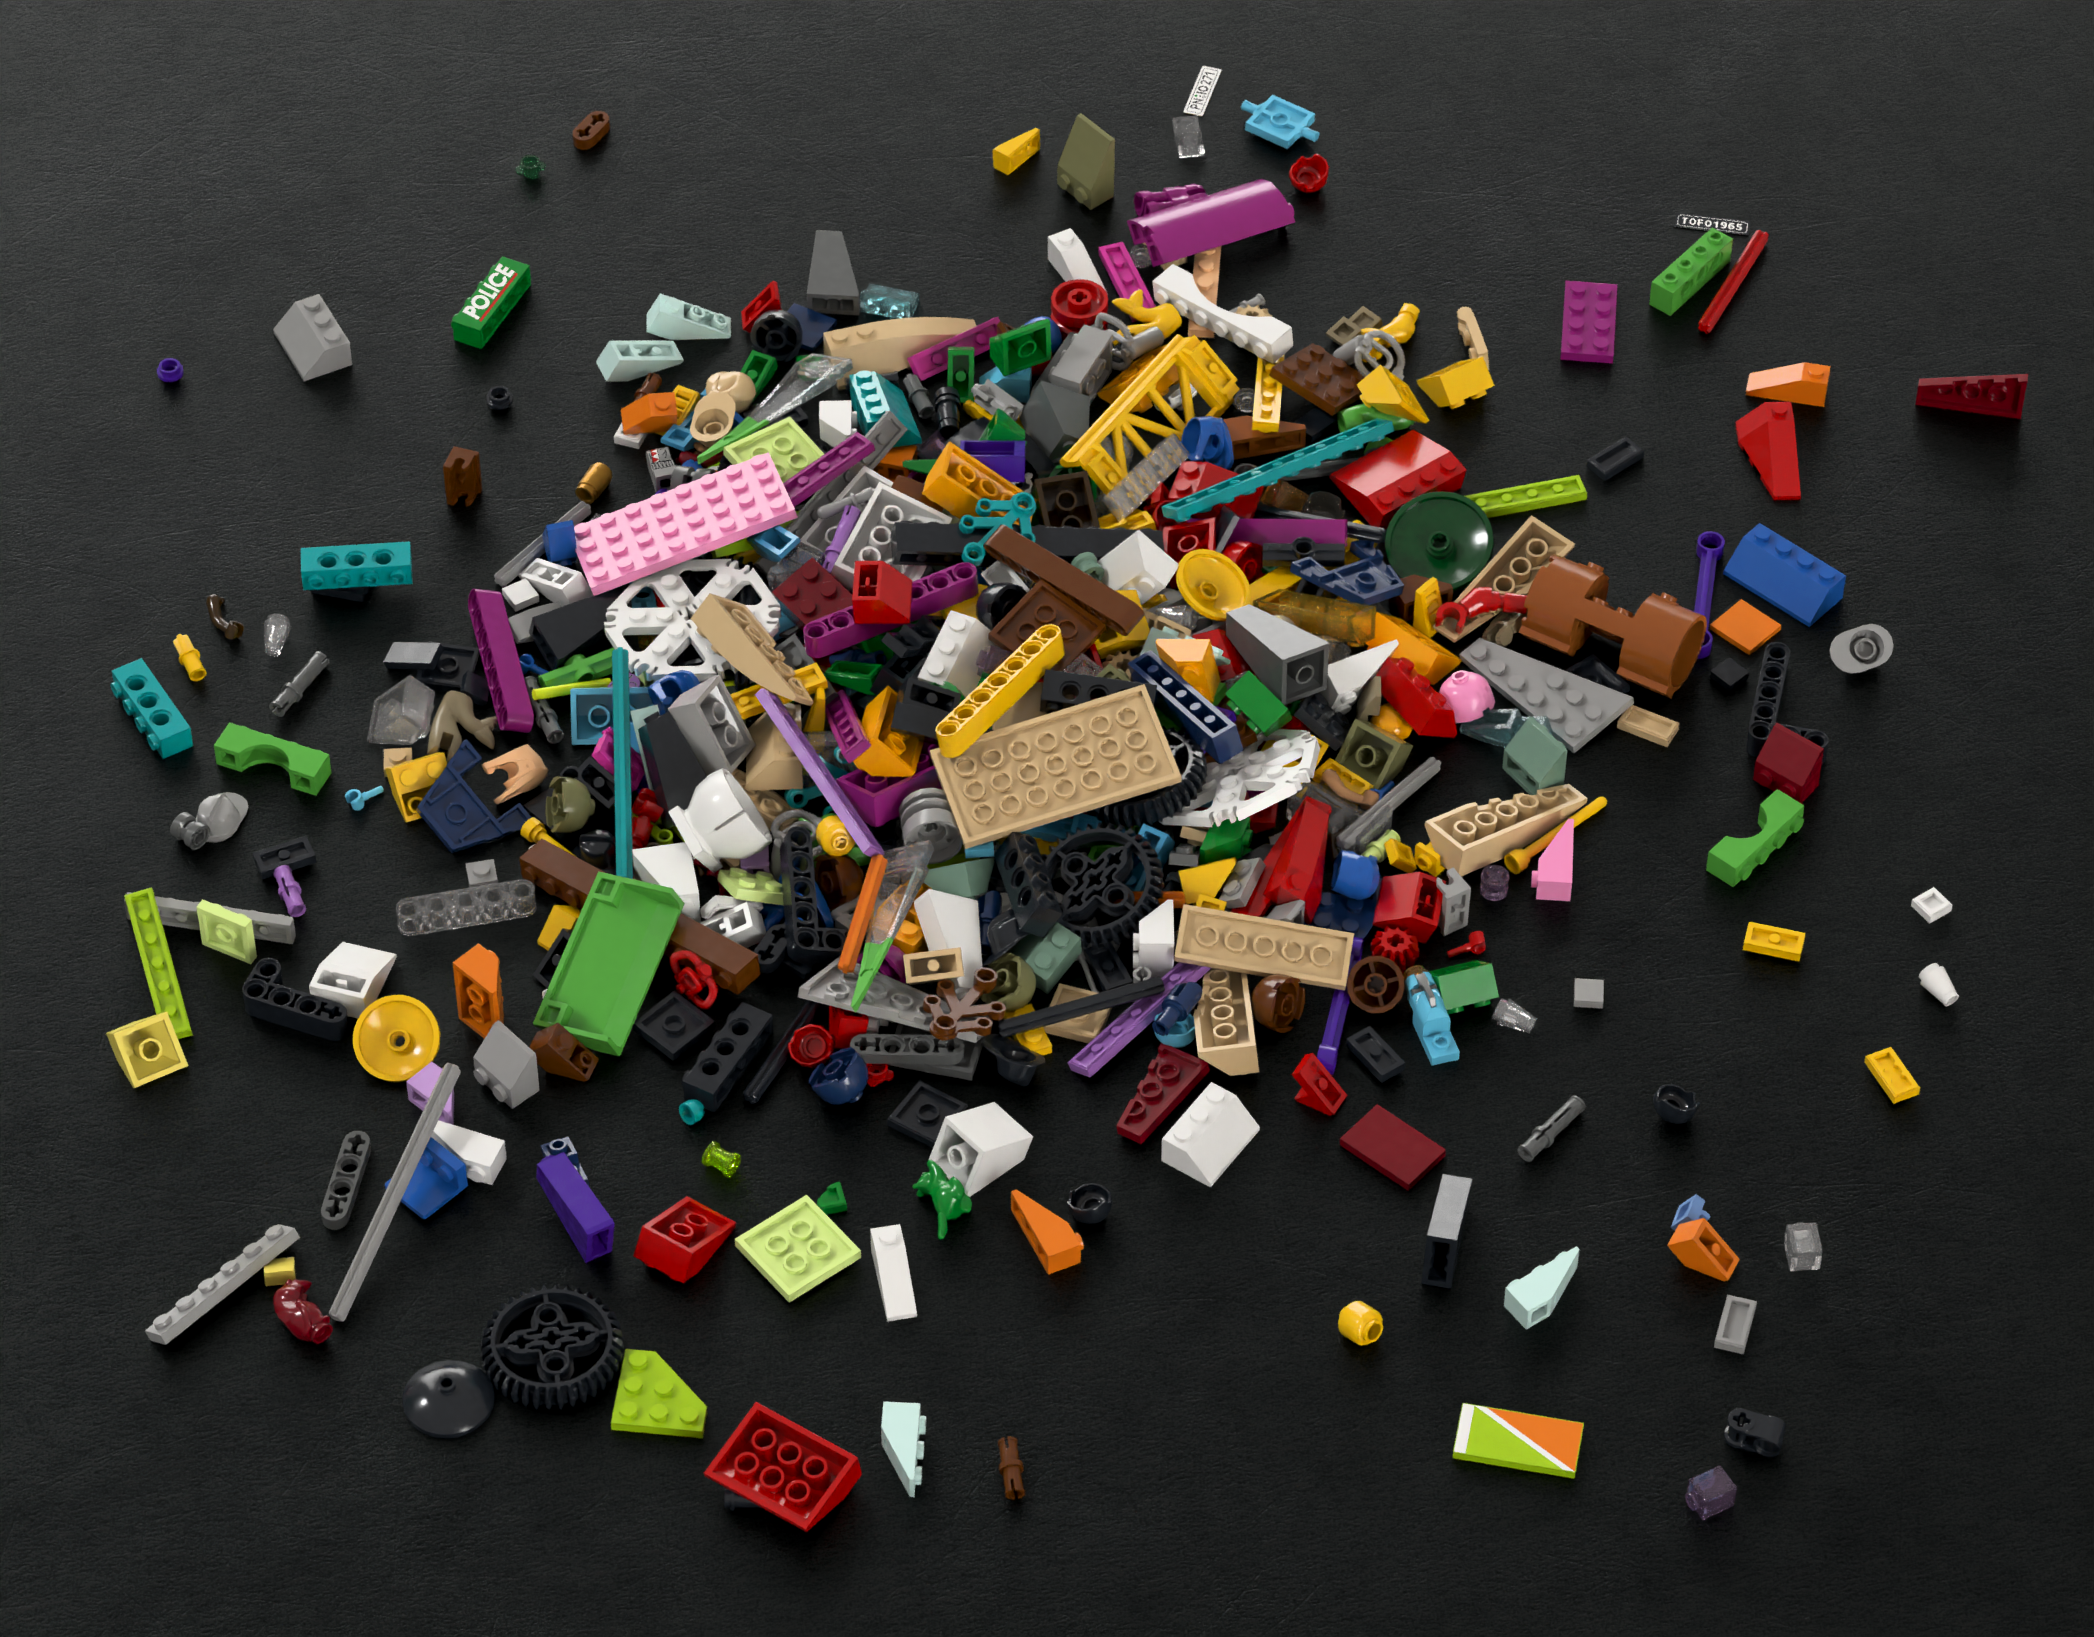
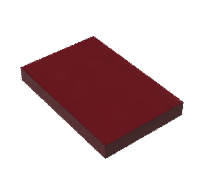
M1378 1104L1340 1138V1146L1408 1191L1446 1155V1149Z

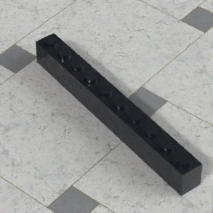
M911 521L895 522L890 535L892 564L953 566L962 563L964 547L971 542L978 543L992 528L975 529L972 533L965 534L959 529L960 522L955 524H940L938 522L913 523ZM1012 524L1013 530L1021 534L1020 525ZM1031 526L1032 533L1036 537V544L1070 564L1076 556L1084 552L1093 553L1098 561L1138 531L1122 527L1100 529L1099 527ZM1140 529L1144 535L1164 551L1162 530ZM985 552L983 562L976 567H990L997 560Z

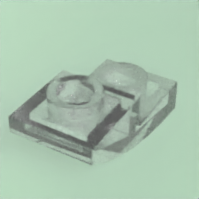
M1198 115L1173 117V132L1179 158L1204 156Z

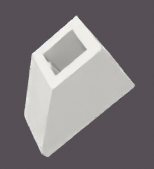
M852 400L820 401L819 403L820 439L832 447H836L857 432V428H852L857 427V411H852Z

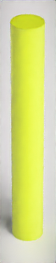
M610 678L533 689L532 698L540 700L570 695V689L602 688L607 687L612 681Z

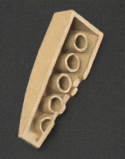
M950 317L899 318L824 332V357L838 390H842L847 386L845 384V377L849 378V375L856 374L859 371H875L878 374L899 372L906 368L910 371L912 369L907 360L908 357L975 327L976 323L972 319Z
M1531 515L1454 602L1458 603L1472 589L1478 587H1492L1493 591H1500L1499 595H1505V592L1526 595L1541 566L1548 567L1551 563L1549 562L1550 556L1556 554L1565 558L1575 547V543ZM1498 608L1497 611L1489 610V613H1481L1471 619L1466 618L1465 627L1460 635L1455 631L1458 621L1452 617L1443 619L1441 626L1435 627L1434 624L1433 629L1455 643L1503 609Z
M709 593L690 619L698 627L696 629L697 632L710 641L712 644L711 649L716 654L724 657L742 674L769 691L792 701L811 706L814 701L803 684L793 678L796 673L792 667L783 663L786 659L784 654L774 649L777 643L746 605Z
M1570 784L1539 789L1536 795L1519 793L1514 794L1511 800L1501 801L1500 798L1489 799L1488 804L1480 806L1476 802L1469 803L1425 821V828L1434 851L1441 856L1440 864L1447 870L1454 868L1460 876H1464L1497 862L1513 849H1522L1540 838L1586 804L1587 797Z
M1211 968L1204 975L1202 996L1193 1015L1198 1057L1230 1076L1259 1072L1247 974Z

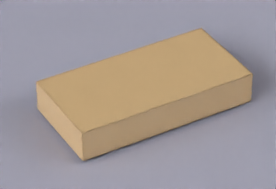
M1632 705L1619 718L1617 728L1668 747L1678 732L1680 723Z

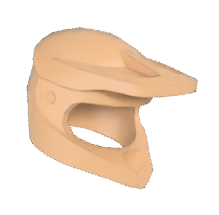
M528 744L482 764L483 770L487 774H492L495 769H503L508 774V780L503 783L506 790L493 800L496 804L503 803L521 793L533 790L543 782L549 771L542 758Z

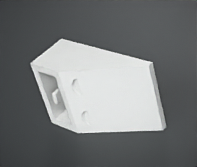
M342 942L319 964L309 985L310 994L344 1005L347 1009V1016L358 1019L361 1013L377 1000L397 955Z

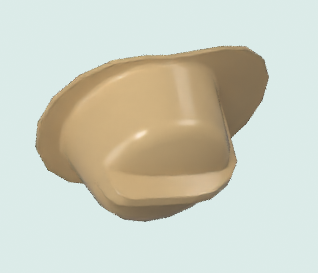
M714 392L702 397L694 409L690 426L692 437L710 448L731 432L736 411V404L733 398L727 393Z

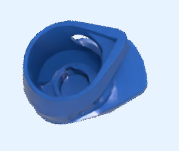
M1213 416L1194 417L1189 420L1184 428L1181 439L1183 453L1191 461L1203 462V459H1205L1206 462L1230 470L1234 461L1231 436L1224 420Z
M679 670L654 682L648 687V693L653 705L658 704L659 713L663 715L669 711L668 708L680 694L699 685L700 682L691 671Z
M1341 850L1334 860L1331 890L1355 900L1367 899L1376 891L1380 882L1378 858L1369 855V857L1362 856L1354 851Z

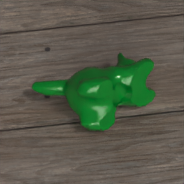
M930 1159L927 1161L929 1172H923L918 1182L912 1187L919 1189L917 1192L918 1197L925 1195L932 1197L934 1207L938 1213V1238L944 1239L947 1233V1220H956L960 1215L969 1213L972 1208V1201L964 1193L962 1183L955 1177L949 1180L941 1167Z

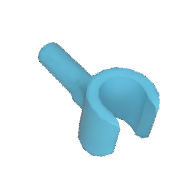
M382 786L363 793L358 789H351L346 792L345 798L347 803H351L354 810L359 811L364 807V801L384 792Z

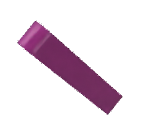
M962 562L913 581L910 622L920 619L922 615L933 614L976 596L978 593L976 566L969 562ZM852 605L806 624L803 629L805 651L812 658H821L908 623L854 624Z
M472 589L468 598V609L499 727L504 731L529 733L533 726L534 715L502 594L499 591Z

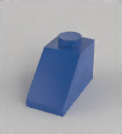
M573 520L546 525L542 538L547 560L567 568L571 567L572 562H576L578 557L575 551L577 546Z

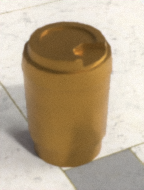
M603 463L591 465L575 490L577 497L585 503H593L610 484L612 471Z

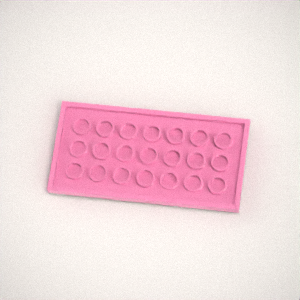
M768 452L763 455H756L750 460L737 465H730L719 472L707 474L693 482L681 484L662 494H655L641 502L629 504L623 509L603 514L597 519L576 525L574 527L577 546L575 551L593 596H596L798 517Z

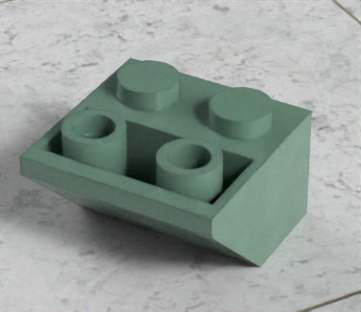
M1530 717L1504 749L1503 769L1527 793L1536 795L1539 789L1564 785L1567 749L1561 741H1557L1549 733L1544 725Z

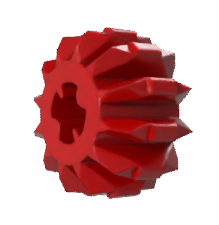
M1399 925L1393 930L1386 926L1384 932L1377 931L1375 939L1371 942L1370 951H1372V956L1381 955L1393 960L1400 967L1402 973H1404L1406 968H1413L1417 957H1419L1417 936H1412L1410 929L1401 931Z

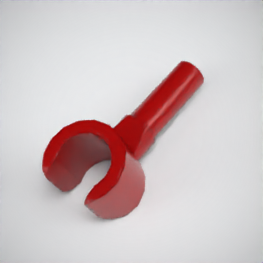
M1482 931L1472 932L1469 935V943L1447 951L1448 957L1451 958L1469 951L1475 954L1483 953L1486 948L1484 933Z

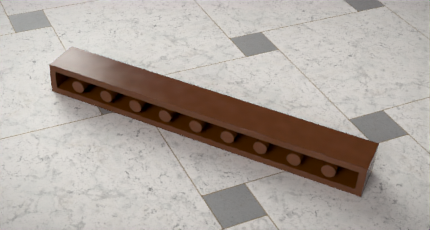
M540 839L519 858L521 875L526 882L542 888L548 894L555 895L566 901L570 906L577 907L580 910L584 906L598 871L605 873L544 839ZM680 914L663 955L670 958L673 953L682 950L696 953L702 963L705 962V964L711 967V976L715 980L714 982L723 989H728L737 995L760 975L758 954L686 915ZM689 959L678 960L679 965L689 967L697 973L695 964Z

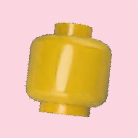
M837 815L828 816L818 824L816 839L823 851L828 855L834 857L844 856L853 849L855 841Z
M1354 1301L1341 1310L1338 1329L1342 1335L1360 1346L1368 1345L1375 1342L1381 1336L1383 1318L1378 1311L1364 1302Z

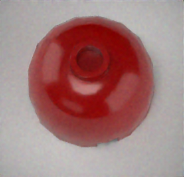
M1238 540L1224 547L1221 554L1231 559L1243 571L1249 585L1265 576L1266 573H1263L1261 570L1263 567L1261 545Z

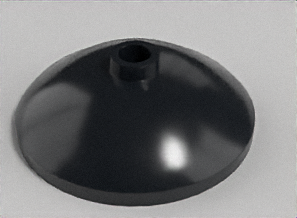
M458 1360L439 1361L423 1367L407 1382L402 1397L404 1413L411 1425L420 1432L437 1438H455L473 1432L488 1419L495 1401L493 1385L488 1376L475 1365Z

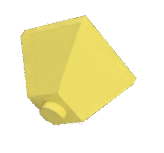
M167 1012L134 1021L106 1033L115 1057L133 1088L188 1066Z

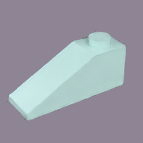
M609 341L596 363L606 381H630L645 376L648 373H654L681 364L683 358L674 341Z

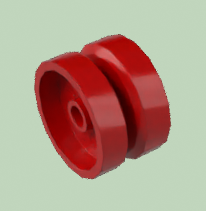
M1076 279L1066 281L1053 290L1051 296V319L1060 328L1062 341L1066 339L1070 332L1079 333L1084 324L1092 326L1100 312L1107 313L1108 296L1101 285L1090 280ZM1103 321V331L1107 330L1108 322Z

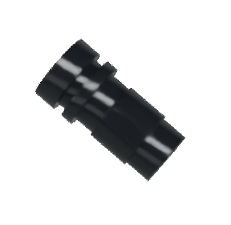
M942 387L934 394L935 412L937 413L939 435L944 440H948L960 430V393L953 387Z

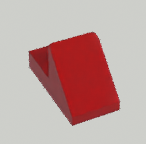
M773 280L741 311L743 330L751 333L756 319L764 312L773 309L782 310L778 283Z
M1314 1053L1306 1054L1291 1074L1302 1087L1294 1099L1329 1116L1336 1113L1347 1096Z

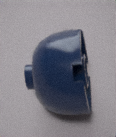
M850 1047L830 1055L832 1061L826 1066L821 1062L812 1072L809 1079V1084L814 1092L822 1100L833 1105L845 1104L847 1102L854 1103L859 1100L863 1095V1090L869 1078L864 1059L854 1048Z

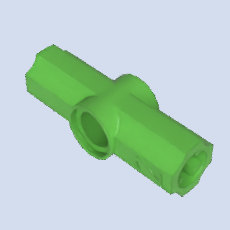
M615 648L587 658L582 654L570 657L563 667L538 676L541 688L597 680L612 674V651Z

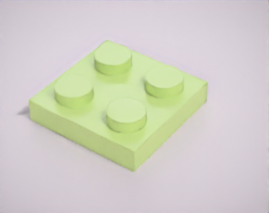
M735 867L730 868V871L719 870L717 880L735 899L784 906L782 884L778 883L772 874L764 871H757L756 874H751Z
M202 899L196 907L202 945L252 964L257 957L252 919L244 914H237L223 908L219 904H213Z

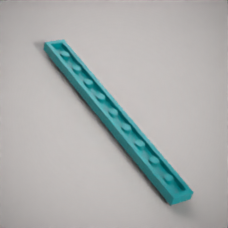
M1379 418L1363 423L1161 507L1163 516L1174 519L1176 522L1187 521L1191 518V515L1197 512H1209L1213 509L1214 505L1233 502L1235 500L1234 497L1252 494L1260 486L1274 485L1282 477L1298 475L1301 469L1314 468L1321 465L1323 460L1339 458L1347 450L1361 449L1364 447L1363 444L1369 441H1380L1385 438L1386 434L1394 431L1392 421Z

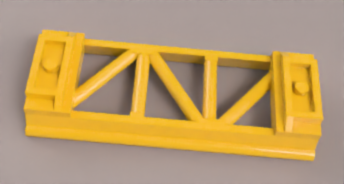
M1177 334L1059 462L1065 468L1081 465L1123 517L1139 507L1145 500V497L1152 492L1153 485L1160 483L1185 456L1181 446L1182 434L1189 420L1195 417L1190 384L1211 407L1206 416L1220 418L1234 402L1233 396L1240 390L1235 384L1237 378L1205 340L1200 342L1195 335L1183 338ZM1173 364H1175L1178 371L1185 423L1156 390L1155 384ZM1147 394L1175 429L1129 412ZM1131 425L1177 441L1180 444L1164 461L1157 457ZM1110 432L1115 461L1100 445ZM1122 432L1155 470L1139 489L1128 478Z

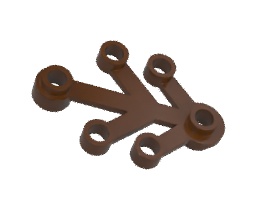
M986 967L977 969L974 973V986L960 1002L954 991L955 984L951 980L942 979L938 981L936 993L945 999L950 1013H943L940 1007L941 999L938 996H925L923 1010L930 1013L933 1021L930 1023V1033L943 1041L955 1038L960 1032L974 1031L980 1036L989 1035L992 1030V1021L990 1019L1002 1020L1005 1017L1006 1006L998 1001L985 1005H973L982 994H988L996 987L997 973L993 969ZM986 1015H988V1017H989V1018H987V1017H979V1018H977L976 1020H972V1021H960L961 1018H968V1017H977V1016H986Z

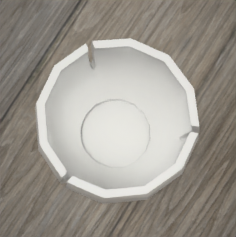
M723 768L709 774L695 788L688 809L683 810L676 806L668 811L693 857L713 873L723 867L720 862L721 858L745 859L761 852L772 843L770 831L755 804L735 777Z

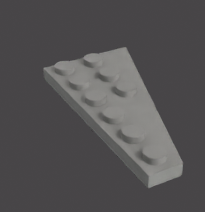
M839 956L800 986L797 997L854 1012L851 1003L861 964L856 963L855 970L852 973L844 974L842 970L838 969ZM879 972L875 975L857 1010V1013L930 1031V1023L933 1021L932 1015L923 1010L924 997L929 994ZM941 1000L940 1007L943 1013L949 1014L950 1010L947 1003ZM979 1016L961 1018L960 1021L976 1020ZM974 1031L960 1032L955 1038L977 1043L983 1036L977 1035Z

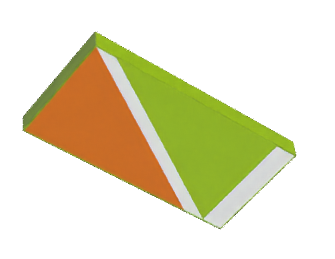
M1462 1403L1453 1458L1575 1479L1584 1423Z

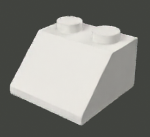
M1166 900L1140 920L1139 933H1133V950H1138V952H1133V969L1141 967V975H1144V967H1147L1151 971V978H1162L1174 966L1173 900Z

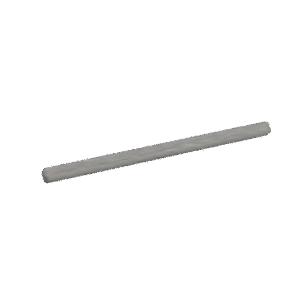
M447 1063L443 1067L331 1306L329 1315L334 1320L343 1322L349 1313L461 1073L459 1067L455 1064Z

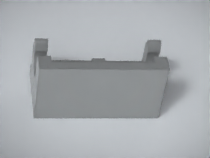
M1454 868L1447 870L1449 885L1444 884L1439 877L1436 879V886L1443 894L1441 917L1439 916L1438 926L1443 936L1468 925L1471 887Z

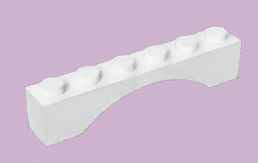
M1174 264L1152 281L1154 300L1160 305L1164 303L1172 304L1181 316H1185L1196 322L1199 326H1203L1215 332L1218 336L1230 340L1237 346L1254 353L1259 358H1263L1273 364L1293 347L1291 326L1272 316H1245L1216 306L1199 291L1194 282L1193 275Z

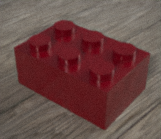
M813 557L772 591V595L780 604L781 611L802 631L809 622L853 605L852 594Z

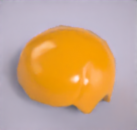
M1390 703L1381 705L1380 715H1373L1370 720L1371 723L1402 740L1408 738L1413 730Z

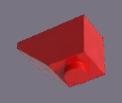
M829 1005V1032L834 1041V1048H850V1042L853 1037L859 1034H866L869 1022L868 1016Z

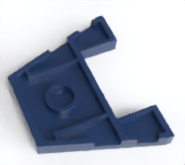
M1364 540L1351 542L1349 550L1360 561L1328 571L1309 556L1292 562L1290 567L1291 573L1362 608L1401 595L1404 589V584L1391 565L1386 566L1384 563L1382 552L1375 550L1373 547L1374 542Z
M467 739L459 746L453 758L450 759L439 778L436 779L416 810L451 853L519 832L524 823L532 818L523 806L518 803L496 819L462 779V775L482 761V757Z
M1380 878L1372 900H1355L1344 895L1322 892V898L1310 924L1304 922V925L1354 933V937L1364 938L1365 944L1377 928V926L1372 924L1382 878Z

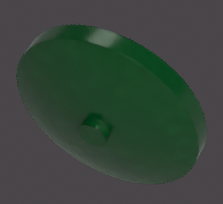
M1440 491L1415 497L1396 512L1387 528L1385 549L1389 565H1391L1399 578L1413 574L1426 578L1434 577L1438 581L1451 584L1454 593L1468 587L1491 561L1494 537L1487 515L1475 502L1457 493Z

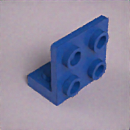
M430 1137L401 1202L422 1219H427L468 1186L466 1164ZM391 1179L385 1183V1189H387Z

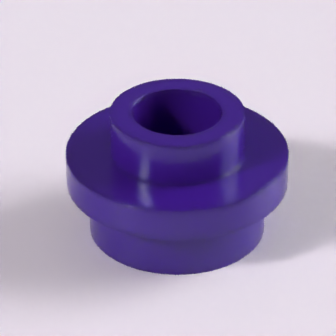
M174 358L162 360L157 368L158 378L165 382L177 381L184 374L183 366Z

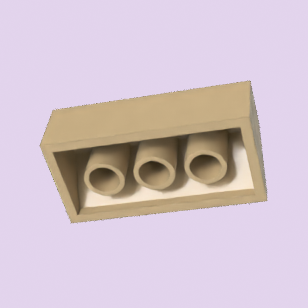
M784 704L801 729V705ZM765 712L748 728L756 746L746 756V790L803 789L802 763L768 713Z

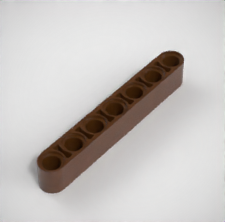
M1001 524L983 544L986 552L994 559L1036 584L1040 579H1043L1107 627L1123 636H1127L1145 615L1143 610L1132 600L1006 525Z

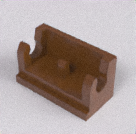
M454 446L443 465L446 501L449 505H455L460 496H467L465 505L469 506L473 503L477 494L482 492L479 452Z

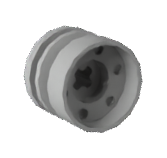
M925 788L912 792L903 799L899 807V819L904 849L908 856L924 864L942 863L954 857L960 851L963 842L944 791L937 788Z

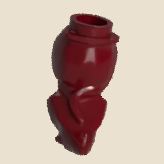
M288 1279L285 1285L275 1292L273 1297L277 1316L297 1338L313 1341L315 1344L324 1342L331 1335L333 1327L330 1324V1317L328 1315L323 1316L320 1309L314 1303L307 1301V1294L305 1292L311 1287L312 1283L308 1280L294 1279L291 1281Z

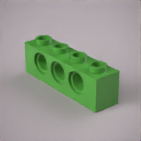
M1711 228L1652 281L1649 305L1671 316L1730 262L1733 238Z

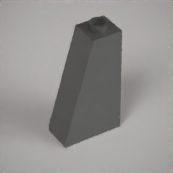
M816 230L807 288V308L825 314L859 315V291L842 231Z

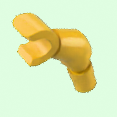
M1404 303L1398 316L1379 330L1390 334L1397 340L1398 344L1406 343L1415 331L1414 323L1418 318L1420 310L1413 304ZM1374 328L1361 329V335H1364L1365 333H1368V332L1373 331V330H1378V329H1374ZM1373 338L1385 348L1392 347L1384 339ZM1373 347L1369 355L1372 358L1375 357L1377 361L1382 357L1383 353L1378 352Z

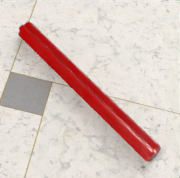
M1757 230L1698 322L1700 332L1704 331L1707 334L1712 331L1767 243V232Z

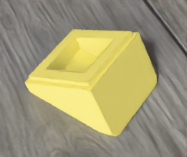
M294 1257L273 1259L264 1266L266 1286L284 1285L288 1279L291 1281L296 1279Z

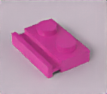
M610 726L603 730V736L599 738L592 757L614 776L613 728ZM631 747V792L638 788L645 771L641 756Z

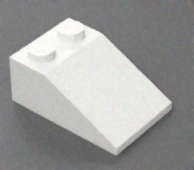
M1397 639L1329 664L1327 689L1318 692V694L1326 699L1328 706L1335 712L1348 713L1359 699L1365 686L1377 675L1388 657L1392 658L1399 645Z

